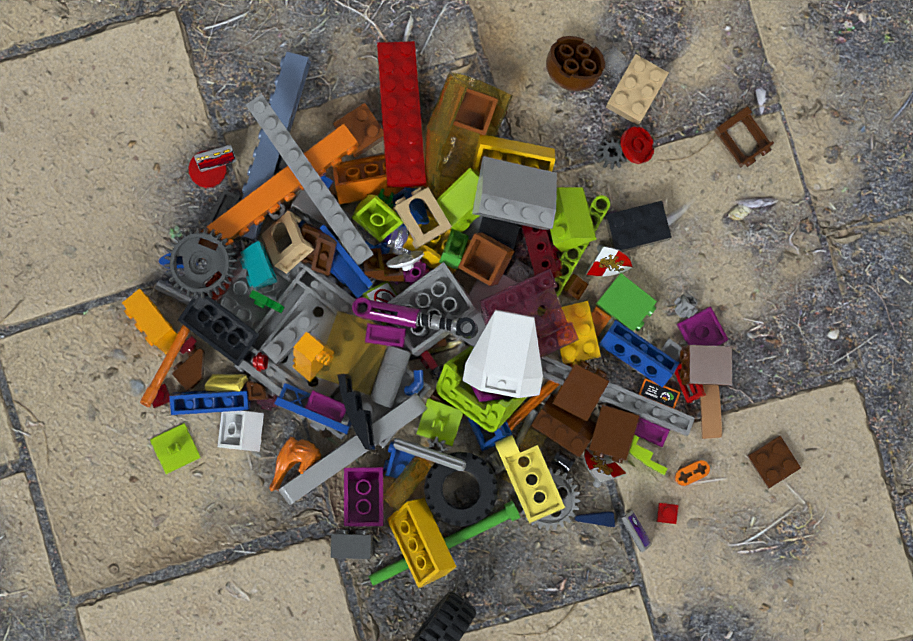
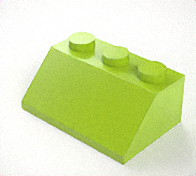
M471 168L436 200L452 229L461 233L477 217H480L479 215L472 214L480 173Z
M583 187L557 188L556 212L553 228L550 229L554 246L561 252L597 240Z

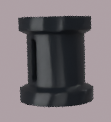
M559 449L551 464H556L564 470V473H567L576 459L569 458Z

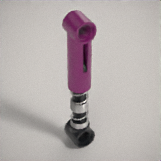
M358 298L352 305L355 315L362 319L417 328L421 325V327L427 326L430 329L439 331L443 329L446 332L451 331V333L466 339L474 338L478 332L477 324L468 317L448 319L433 314V316L430 313L428 315L422 314L420 309L366 298ZM362 304H367V311L364 313H360V306ZM375 310H380V311H385V312H391V315H390V314H385V313H380V312H375ZM470 323L472 325L471 331L464 333L463 326Z

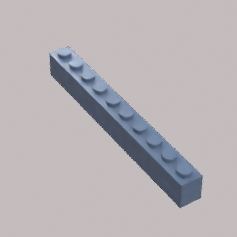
M286 52L285 57L283 56L281 59V72L275 78L276 88L275 92H272L270 95L269 103L290 133L311 61L306 56ZM262 128L258 136L260 140L259 145L255 147L253 152V158H255L253 165H250L247 175L249 179L243 185V199L279 172V166L282 161V156ZM263 222L249 227L250 231L242 236V238L257 242Z

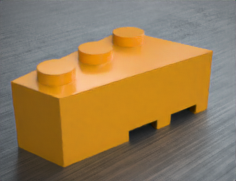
M139 288L122 302L126 308L124 312L130 319H135L136 323L134 325L141 333L145 332L147 335L145 339L151 346L155 345L163 353L167 354L177 333L147 294Z
M305 332L293 347V356L296 357L293 359L295 363L293 368L311 382L324 365L327 366L334 357L332 355L335 352L320 339Z

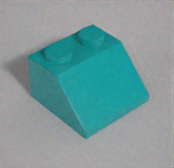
M260 241L253 243L240 252L242 258L239 260L242 268L247 269L249 275L246 276L250 287L253 286L255 290H259L278 282L265 246Z

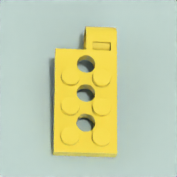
M513 435L494 442L529 524L565 508L538 445L520 453ZM521 457L529 459L530 462L527 467H521L518 464ZM535 475L537 477L536 484H527V476ZM538 492L545 495V500L542 503L534 501V495Z

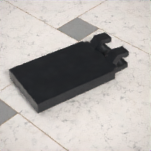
M482 216L478 233H484L514 250L520 225ZM510 261L503 273V275L505 276L507 275Z

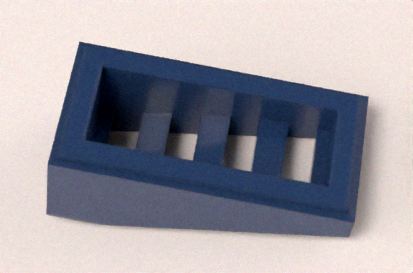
M612 511L579 514L574 517V520L577 522L615 527L614 512Z

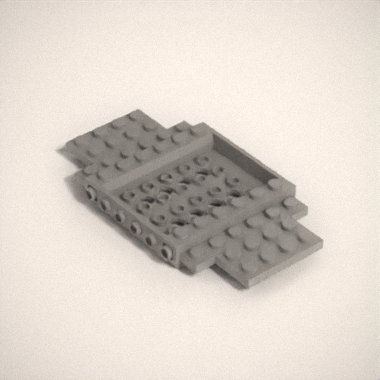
M237 260L233 265L237 270H231L235 277H228L231 284L224 283L223 285L226 290L219 288V295L214 291L212 292V298L260 334L249 355L239 366L234 365L236 369L242 373L244 371L250 374L249 379L265 385V390L271 396L275 394L279 396L284 383L310 394L314 390L342 403L343 399L340 392L338 374H349L352 379L353 392L361 393L363 410L371 411L372 422L392 409L369 400L388 346L365 343L367 323L383 324L381 321L362 319L355 315L352 305L356 299L352 297L353 293L344 286L342 289L336 285L338 281L331 275L326 277L322 273L311 270L312 265L309 263L304 265L299 262L288 273L272 265L278 282L255 290L247 282L246 276L249 275L247 269H243L240 260ZM252 290L283 305L285 308L282 314L267 306L263 309L255 305V300L249 297ZM367 304L360 306V313L367 311ZM318 306L324 309V314L320 318L313 315V309ZM304 309L320 324L311 334L320 339L330 349L335 345H339L343 349L340 356L332 355L334 358L330 362L331 368L329 371L323 372L320 370L316 374V377L319 379L316 387H310L308 380L293 368L295 364L293 359L296 358L293 356V351L288 355L286 363H279L277 365L268 356V367L266 370L257 371L253 367V357L257 356L259 352L266 354L262 349ZM391 323L385 325L394 327ZM346 330L354 332L353 340L346 341L343 338ZM404 344V348L396 347L407 352H410L406 344ZM407 368L403 371L404 376L397 391L393 408L410 397L404 393V388L414 382V373ZM425 382L423 389L418 393L421 400L431 388ZM287 388L283 399L289 402L296 400L295 391ZM298 393V395H299L300 398L303 397V396H305V395H302V394ZM309 397L301 400L304 408L308 402ZM297 401V402L294 403V404L300 406L299 401ZM295 413L302 420L305 419L304 416ZM345 413L341 424L347 426L349 417ZM307 418L311 421L310 426L318 432L328 429L341 440L346 435ZM396 432L380 442L379 445L385 448Z

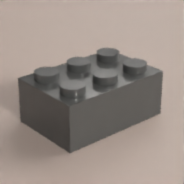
M337 529L336 532L331 534V558L371 559L373 557L374 533H369V529H358L356 533L350 532V529Z

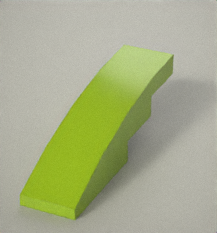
M634 435L629 454L645 466L661 475H665L668 468L650 460L653 452L637 445L639 437Z

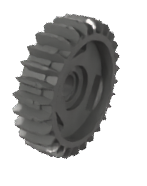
M197 227L196 233L190 228L189 235L183 231L182 239L178 236L175 237L178 241L177 244L170 243L174 247L173 250L167 249L171 256H165V259L169 260L170 263L164 264V266L170 268L166 274L173 276L169 279V282L176 281L173 287L178 288L180 286V293L186 290L187 297H190L191 293H193L194 299L198 298V294H200L202 299H205V294L212 298L213 291L219 295V288L226 290L223 285L224 283L231 284L228 277H235L231 270H237L236 267L232 266V263H236L237 260L232 259L231 256H234L236 252L229 251L233 246L231 244L226 246L225 244L228 242V239L221 240V233L215 236L216 230L214 229L209 234L206 227L203 232H201L200 227ZM200 238L218 244L216 251L198 244ZM180 256L183 259L185 273L183 276H179L177 271V257ZM199 258H204L207 261V266L204 269H199L196 266ZM220 271L222 274L221 278L207 287L204 282Z

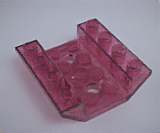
M547 269L480 300L481 313L485 325L488 324L495 310L534 317L540 358L579 340L572 322L566 320L554 290L558 286L551 269ZM541 305L546 308V313L543 316H539L537 313Z

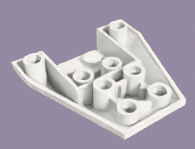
M495 310L466 361L463 381L480 391L516 398L540 395L543 372L535 318Z

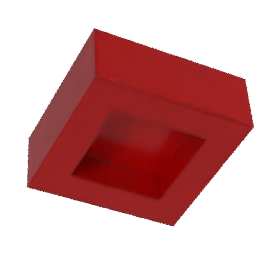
M658 503L656 522L676 524L678 505Z

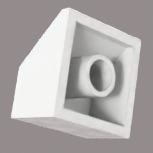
M249 411L221 412L217 447L260 452L264 413Z

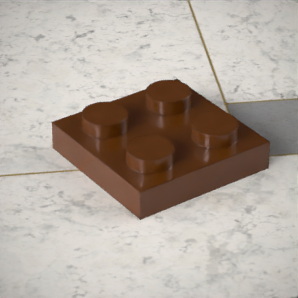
M781 436L776 437L747 456L768 489L801 469Z

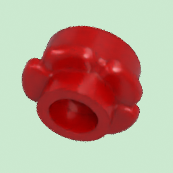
M259 352L257 356L253 357V367L257 371L266 370L268 367V356Z

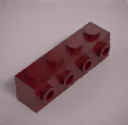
M522 225L536 279L542 283L562 276L561 269H563L560 258L556 256L558 248L553 244L550 229L543 230Z

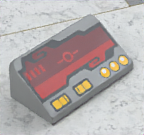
M231 145L194 156L201 172L227 165L237 160Z

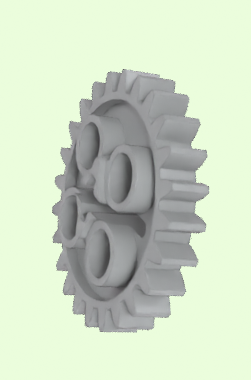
M549 468V472L554 483H556V488L563 487L567 492L566 496L562 498L565 508L560 510V514L557 517L548 515L532 522V526L536 522L539 523L538 529L545 525L548 531L550 525H552L554 530H556L557 524L563 528V521L570 523L568 517L576 516L572 511L579 510L575 506V503L581 502V500L575 499V496L580 494V492H574L577 484L571 485L570 483L573 478L565 479L567 473L561 476L560 469L553 473L552 468ZM528 476L530 481L527 484H536L537 477ZM538 492L534 495V500L543 502L545 495Z

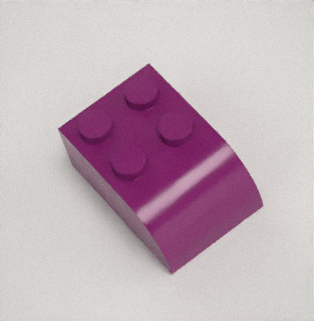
M383 467L344 468V526H384Z

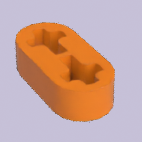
M695 461L676 471L675 481L681 486L689 485L706 477L710 472V466L706 461ZM699 463L701 466L705 465L706 468L703 470V474L701 472L694 474L693 471L698 468ZM681 472L684 474L690 472L691 476L686 478L687 482L679 481Z

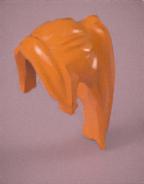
M290 436L277 456L275 475L269 486L270 491H279L278 489L287 472L299 462L301 464L298 471L300 474H304V471L309 466L321 459L320 449L316 448L310 441L304 439L298 441Z

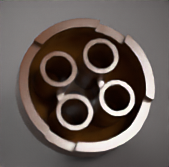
M564 36L557 39L548 52L546 68L550 78L559 87L568 91L579 92L591 88L598 82L605 68V60L596 46L593 48L584 42L585 39L576 36Z

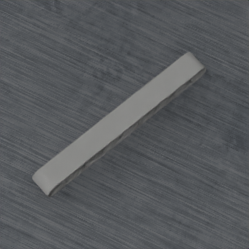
M414 393L372 422L375 446L428 409L417 393ZM355 434L309 466L304 471V474L299 473L278 490L287 503L291 505L369 450L364 448Z

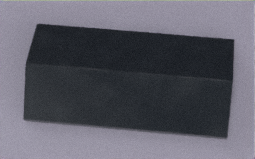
M198 294L197 299H191L178 321L235 365L239 366L253 350L260 334L207 294H205V299H202L200 294Z

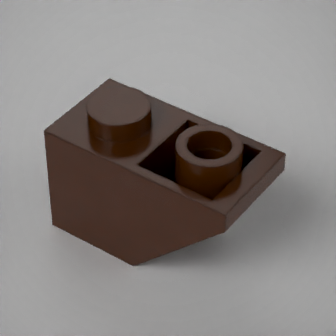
M196 348L187 355L189 358L184 363L180 361L173 368L175 371L172 375L186 391H191L204 379L205 351L202 348L198 350Z

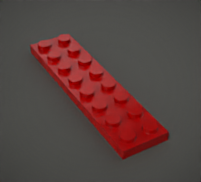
M415 41L377 42L387 187L426 186Z

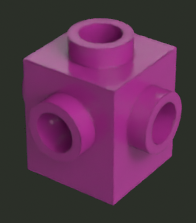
M422 260L413 264L414 268L403 271L404 279H406L405 282L409 284V287L430 272V268H426V263H422ZM418 269L419 275L414 276L412 271Z

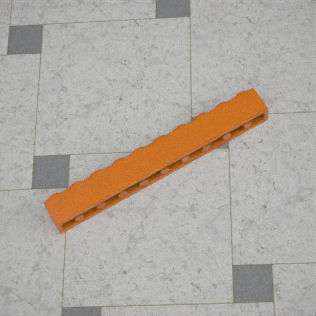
M342 124L306 151L304 155L321 178L327 173L326 170L329 167H335L342 162L341 158L348 154L350 156L356 152L359 143L345 124ZM286 166L206 227L208 228V233L210 234L214 229L216 230L215 236L221 233V240L228 239V242L225 244L226 246L232 245L236 237H242L250 231L249 227L263 222L265 215L269 212L273 214L280 209L281 203L285 200L289 202L296 196L295 193L297 191L305 189L289 166ZM200 238L198 243L215 251L218 247V244Z

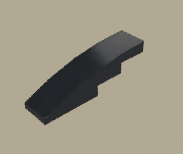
M345 373L338 374L341 396L353 429L366 450H375L371 411L363 410L361 393L353 392L351 375Z

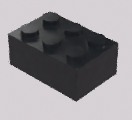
M662 201L606 214L604 217L612 248L619 249L622 252L668 241L672 238Z

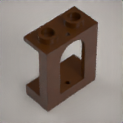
M748 106L714 130L740 168L744 165L749 167L755 163V157L760 154L765 156L772 151L770 147L774 144L773 141L770 142L752 118L750 115L752 111ZM741 121L758 144V150L752 156L744 155L727 133L729 129Z

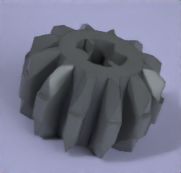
M611 137L610 143L607 139H603L604 145L598 144L597 148L601 151H596V155L602 157L597 161L598 163L605 161L603 168H606L608 164H610L611 170L614 169V164L620 168L622 166L621 162L625 163L627 161L623 157L625 155L619 145L621 139H618L615 143L614 137ZM612 149L615 150L616 157L614 155L610 157L608 150L610 152Z

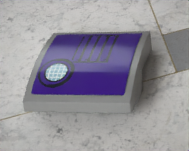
M630 510L621 517V520L639 551L643 552L652 543L633 510Z

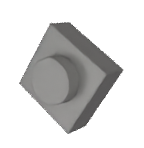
M670 338L661 348V351L676 361L680 357V351L682 350V347Z

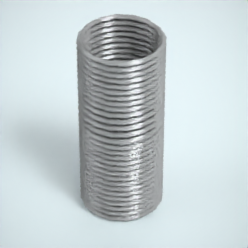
M388 346L369 400L393 408L397 391L404 376L403 371L407 367L411 353Z

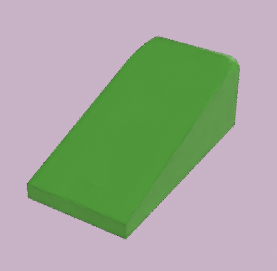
M451 229L439 262H444L446 266L457 269L462 260L469 236Z

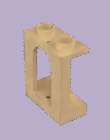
M421 187L411 193L412 197L408 199L405 197L395 202L396 206L392 209L397 211L414 239L412 244L415 249L452 228L428 187L424 190ZM417 198L422 199L427 204L439 224L438 227L426 234L422 233L409 210L410 202Z
M289 210L261 234L274 267L285 273H288L314 250L312 244L303 239L298 227V223L302 219ZM289 233L292 244L279 253L276 242Z

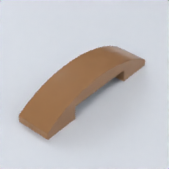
M702 385L706 396L700 397L702 439L722 437L719 385Z

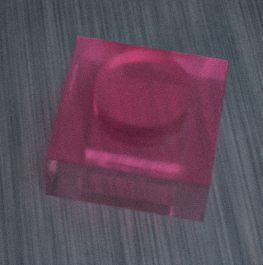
M257 400V404L261 405V409L272 411L273 407H278V405H275L276 400Z

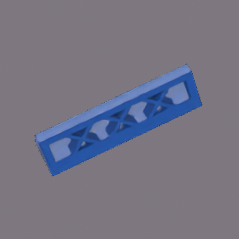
M322 225L319 230L337 242L332 269L357 299L360 298L364 292L373 288V283L327 227Z
M284 383L281 393L275 401V405L348 435L352 426L350 420L346 426L304 408L301 400L310 397L311 394ZM287 388L295 391L296 400L289 402L283 399ZM298 393H300V394H302V395H305V396H303V397L300 398L299 395H298ZM297 401H299L300 406H298V405H296V404H294V403L297 402Z

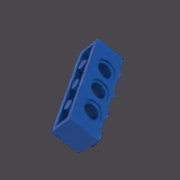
M617 320L614 321L599 343L604 349L662 388L679 365V362Z
M242 388L241 391L204 390L173 392L169 396L171 415L249 410L251 407L250 400L248 401L247 388Z

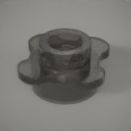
M442 364L429 372L432 380L435 378L437 381L439 380L444 367Z

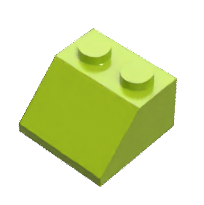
M371 194L357 205L351 217L379 242L403 224L402 219L379 197Z

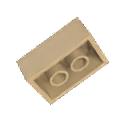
M635 54L608 101L606 108L639 126L669 72Z

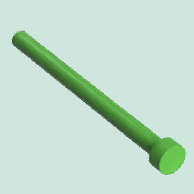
M513 500L504 504V509L443 538L448 549L510 518L512 522L521 518ZM405 558L368 576L374 586L409 569Z

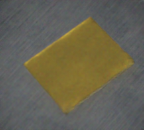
M338 311L326 343L335 352L332 355L334 358L327 366L324 365L315 377L339 384L338 374L351 375L353 390L370 395L387 345L365 343L367 323H377Z

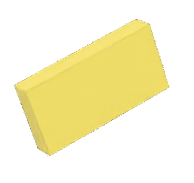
M212 374L204 387L206 391H241L248 379L244 374Z

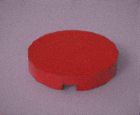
M634 126L623 132L621 148L625 157L630 162L643 164L652 158L654 154L652 144L654 142L648 131L642 127Z
M195 157L190 160L188 167L192 181L205 189L220 185L227 173L226 165L201 172Z

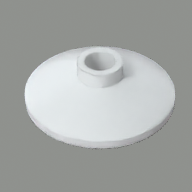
M423 251L404 253L392 258L386 264L387 267L402 268L403 271L414 268L413 264L420 260L424 253Z

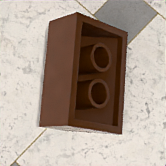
M551 394L534 419L531 427L580 458L593 438L596 423L590 419L585 421L553 404L554 395Z

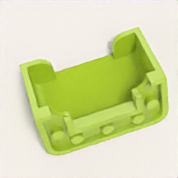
M469 346L445 363L437 382L436 390L443 399L485 430L494 432L504 424L527 397L479 402L471 385L463 381L465 364L474 348Z

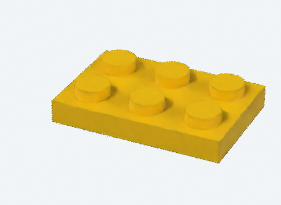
M588 301L551 309L563 364L570 365L573 364L574 360L587 361L601 357Z

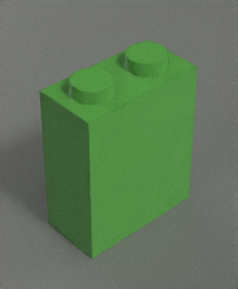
M620 273L596 305L631 331H639L645 323L642 321L646 315L650 317L657 307L654 305L657 301Z

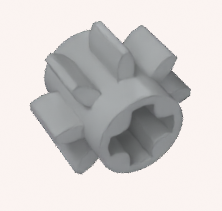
M682 294L681 297L674 301V304L677 305L675 312L680 317L685 318L687 316V318H690L698 311L695 307L697 300L692 295L685 296Z
M435 437V442L427 440L430 444L427 448L431 449L437 443L438 447H441L439 452L443 453V451L448 450V448L443 446L446 442L445 440L441 443L438 442V437Z

